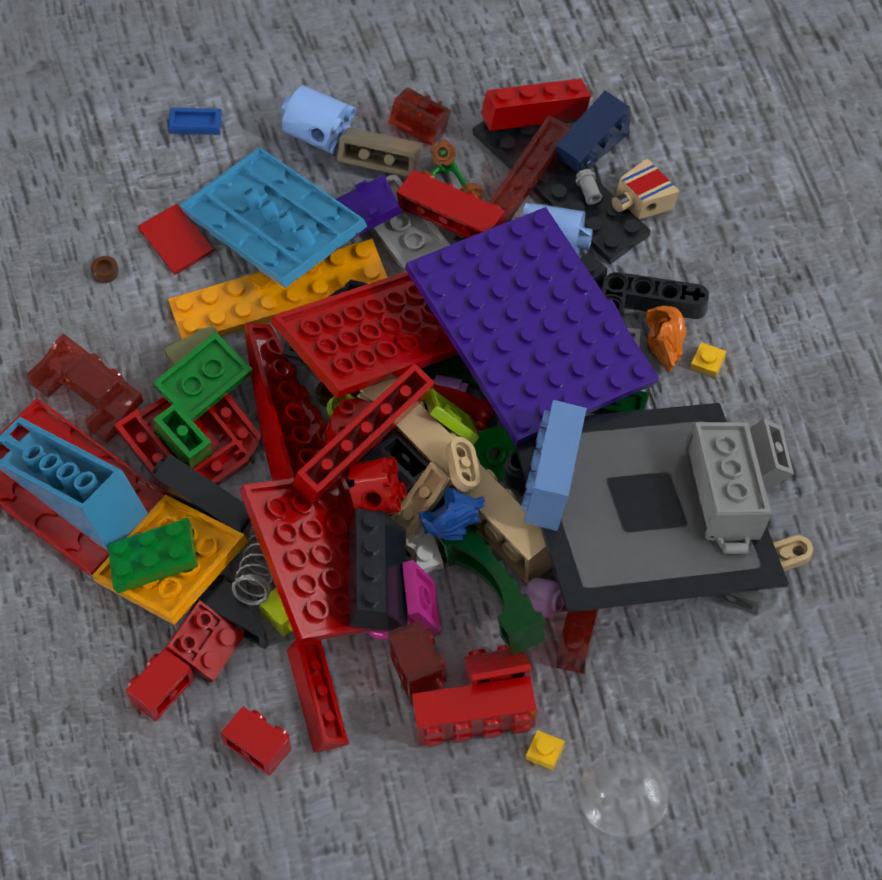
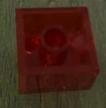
M421 620L387 632L390 658L410 705L413 706L412 694L443 689V683L447 682L443 671L446 670L441 654H435L433 648L435 641L430 629H424Z

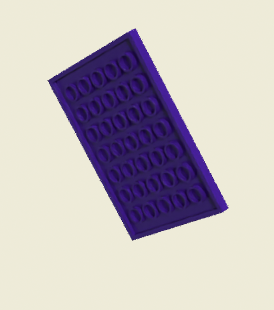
M546 207L406 263L405 270L516 445L537 437L539 427L545 429V427H541L544 410L550 411L553 400L587 408L585 414L587 415L655 385L659 380L658 375Z

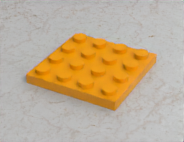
M165 495L126 538L188 517L192 524L198 567L118 593V595L175 625L246 545L248 540L241 532ZM108 557L92 577L96 583L116 593L112 584L110 559Z

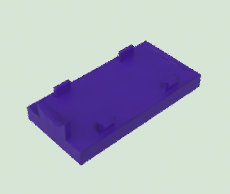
M385 175L368 183L364 180L355 185L356 189L336 199L362 217L368 226L360 233H356V236L402 213Z

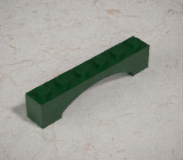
M475 525L465 527L466 534L462 535L463 540H445L435 537L438 550L449 567L458 565L475 573L490 585L503 605V614L497 616L500 637L513 655L545 642L544 628H546V622L540 611L536 612L533 609L529 596L521 593L514 576L509 577L504 563L501 559L494 557L490 544L482 541L479 530Z

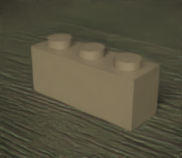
M348 127L340 136L337 161L408 177L413 169L418 171L420 168L424 143Z

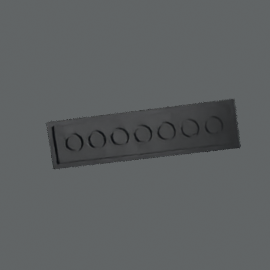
M485 120L472 128L473 135L547 205L585 211L584 228L593 229L590 246L610 265L650 236V229L628 208L621 212H617L614 209L612 198L615 196L597 179L595 181L602 194V199L596 204H587L581 187L576 184L578 172L557 159V142L539 125L490 131Z

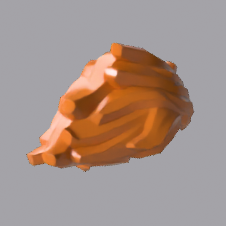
M655 307L646 312V323L650 328L647 345L661 365L664 366L666 372H671L675 367V362L678 363L681 359L683 341L686 336L685 318L675 307Z

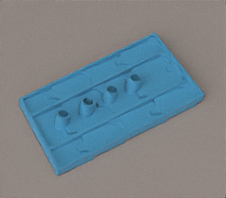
M261 147L254 150L179 205L192 221L208 230L212 236L238 252L239 256L259 268L263 274L284 288L312 269L315 264L320 263L336 251V248H340L356 236V233H360L368 227L362 217Z

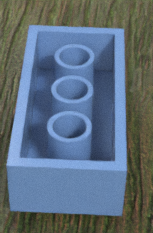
M553 400L550 411L544 410L541 427H545V429L539 427L535 443L537 449H534L531 461L532 471L528 475L527 489L521 506V510L526 511L523 523L558 531L570 491L587 408Z

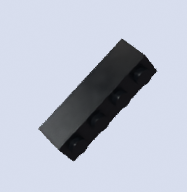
M356 508L349 525V627L406 633L408 630L407 601L402 563L407 562L406 529L383 511Z

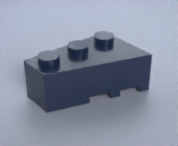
M605 90L556 144L557 159L578 173L584 169L592 168L600 158L630 134V106Z

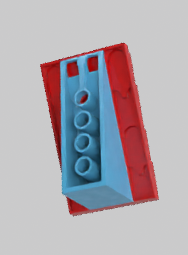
M36 398L0 433V508L33 531L36 536L60 552L64 558L91 577L109 557L108 544L125 539L155 505L167 495L39 398Z

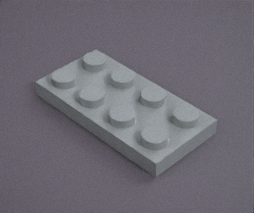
M392 174L386 177L398 202L397 191L403 183L396 174ZM401 209V214L371 230L401 270L406 272L405 266L407 262L447 247L449 242L434 223Z

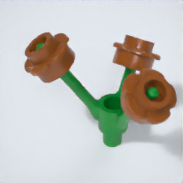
M440 140L437 144H434L431 147L430 154L433 156L432 160L436 166L431 172L421 171V173H427L436 179L435 176L438 172L452 171L462 185L461 191L467 194L472 193L482 200L483 189L477 186L476 183L467 184L455 163V156L457 154L455 146L451 145L448 140Z

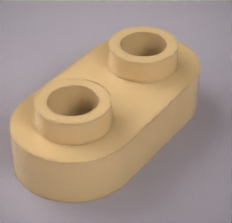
M456 437L445 448L450 478L457 489L463 492H470L481 481L476 451L470 441L463 437Z
M795 535L774 542L784 572L807 564L812 557L813 545L804 536ZM800 551L802 555L797 556L793 552Z

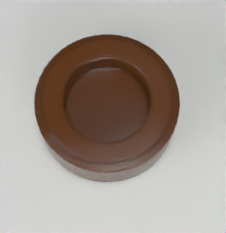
M101 256L92 262L91 271L96 281L109 283L118 276L119 269L114 258Z

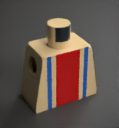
M646 159L620 178L615 193L616 196L612 198V205L617 212L628 208L637 218L642 219L674 209L679 190L649 159Z

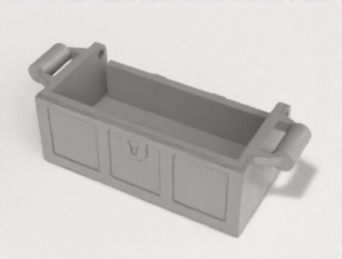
M694 422L684 448L691 459L693 475L695 476L699 500L707 526L705 532L706 540H716L723 549L724 554H748L750 540L761 539L772 515L748 422ZM724 541H744V543H724Z

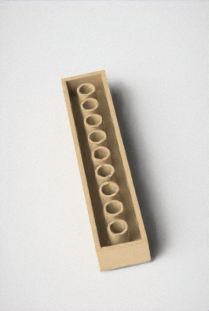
M398 377L353 392L350 395L355 399H363L372 403ZM421 402L385 437L388 439L398 431L429 463L431 461L437 462L449 473L445 448L457 436L453 432L449 433L440 421L429 414L423 402ZM477 457L481 475L480 483L470 492L460 491L453 483L449 488H455L459 493L473 498L481 496L485 498L484 508H480L479 514H477L480 517L479 521L470 525H475L478 528L481 538L488 542L505 563L528 584L531 579L541 577L553 567L541 528L523 523L526 511L521 510V505L517 502L514 493L508 488L504 489L498 483L496 475L489 469L485 470L480 465Z

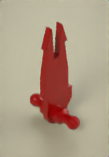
M436 384L433 386L435 391L470 415L474 422L478 421L476 428L480 431L486 429L487 422L495 415L494 409L485 396V400L482 401L472 397L471 394Z

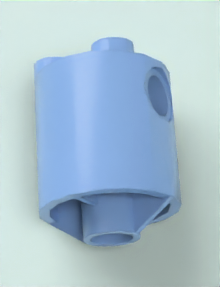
M302 85L292 96H288L282 104V130L290 136L335 155L339 149L340 136L350 127L356 113V107Z
M525 203L523 216L546 207L578 256L581 249H590L593 229L584 228L585 211L538 203Z

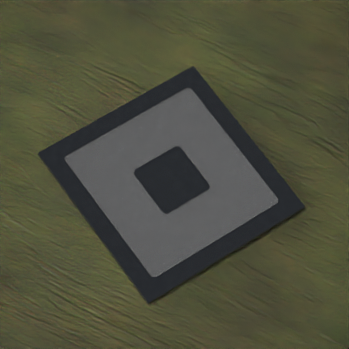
M720 403L585 416L570 491L558 531L540 527L567 613L788 586L787 577L767 526L760 540H750L748 554H724L723 549L716 540H706L705 532L707 526L699 500L695 476L693 475L690 455L685 452L684 446L694 422H727ZM537 437L518 445L513 441L526 483L529 472L532 471L531 461L534 449H537L535 444ZM724 541V543H744V541Z

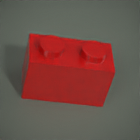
M166 648L150 658L146 666L147 668L140 675L134 676L126 689L129 702L155 722L194 680L191 667Z
M244 706L241 707L221 731L224 745L269 776L292 750L290 736L282 727L278 725L273 727L266 722V718L255 709L250 711Z

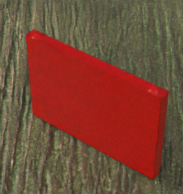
M177 203L138 226L139 232L143 234L174 275L214 252L213 246L210 245Z

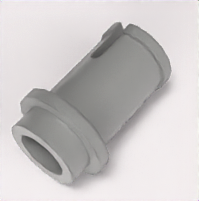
M584 169L576 175V184L581 187L586 203L590 205L596 204L602 199V194L595 181L596 175L590 169Z

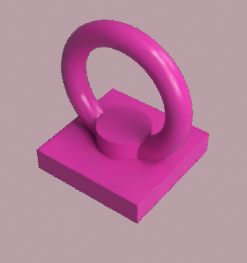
M414 560L402 563L408 612L407 632L417 623L430 636L442 633L436 582ZM385 630L367 632L370 636L380 640H392L406 634L404 632Z

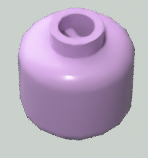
M539 577L533 578L521 589L522 594L529 596L533 609L536 612L540 611L545 618L553 617L564 606V600L556 581Z

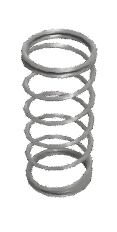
M252 527L248 542L246 543V549L243 551V559L240 561L239 570L236 573V580L232 585V592L239 601L245 604L259 605L268 599L270 592L269 584L273 582L270 570L263 566L267 565V563L258 561L253 557L255 555L264 556V554L250 553L249 548L253 546L262 552L259 549L261 548L259 542L254 538L256 534L253 535L254 528ZM251 557L260 564H247L246 559ZM249 566H260L269 573L256 572ZM247 567L256 574L271 575V580L267 582L258 575H244L242 569ZM247 580L251 584L263 586L265 593L260 595L249 593L242 588L239 581ZM237 584L242 591L249 595L265 597L258 601L246 600L237 593L235 586Z

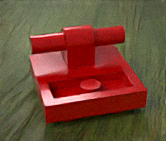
M199 600L194 604L165 648L207 681L213 682L245 634Z

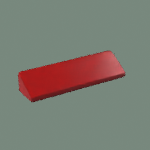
M295 640L287 649V654L313 752H323L346 746L349 742L322 642L318 640L298 644Z

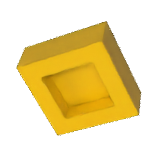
M701 342L692 360L691 370L716 378L726 358L727 351Z
M537 730L526 754V760L554 770L565 746V741Z

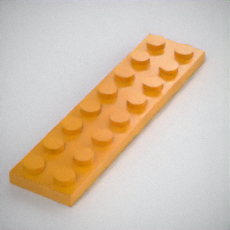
M370 239L336 249V251L320 263L315 264L312 269L297 280L295 279L286 288L262 272H257L172 297L168 300L181 340L193 335L197 330L211 325L214 326L221 337L244 330L246 322L265 324L271 322L275 314L327 298L336 290L345 287V283L351 279L370 284L388 277L374 241Z

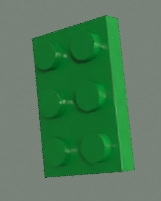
M215 332L155 380L153 387L171 405L176 402L194 422L253 374V369Z
M188 517L108 544L112 584L117 594L198 567L193 529Z

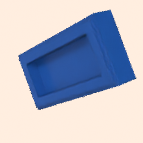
M170 108L168 132L169 134L220 135L222 109Z

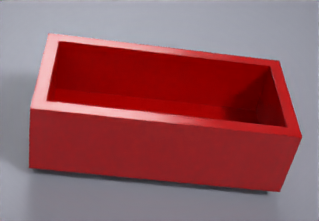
M531 676L412 694L419 745L425 744L426 747L440 746L443 744V741L455 740L457 743L468 742L472 740V737L484 735V738H495L500 736L501 732L508 731L522 734L529 732L536 725L537 708Z

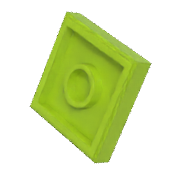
M432 388L429 395L425 398L429 414L474 445L479 439V435L472 417Z

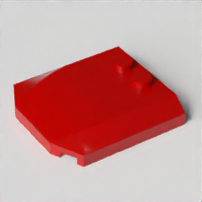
M229 394L194 421L195 425L211 441L212 455L192 469L216 485H220L248 466L262 441V435ZM161 397L140 412L136 409L114 424L115 430L153 478L155 475L152 473L153 469L161 459L166 460L169 454L179 459L155 433L154 418L171 406L164 397ZM165 492L169 497L177 500L176 498Z

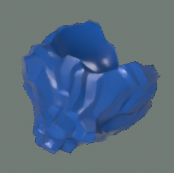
M447 488L444 491L445 505L434 512H418L419 520L422 523L425 534H431L445 540H463L462 535L466 534L465 527L479 521L480 517L477 514H479L480 508H484L485 498L483 496L473 498L459 493L455 488Z

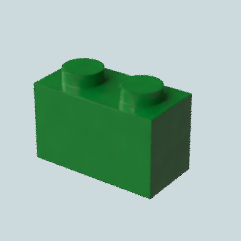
M176 402L154 418L155 433L179 460L189 467L194 468L212 455L211 441Z

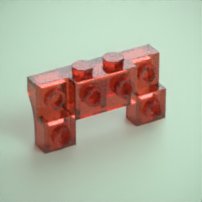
M64 333L53 342L43 359L26 374L29 383L47 398L65 384L92 405L96 410L85 420L86 427L106 444L118 434L114 424L135 411L144 402L142 393L127 383L119 371L115 368L109 369L97 354L88 353Z

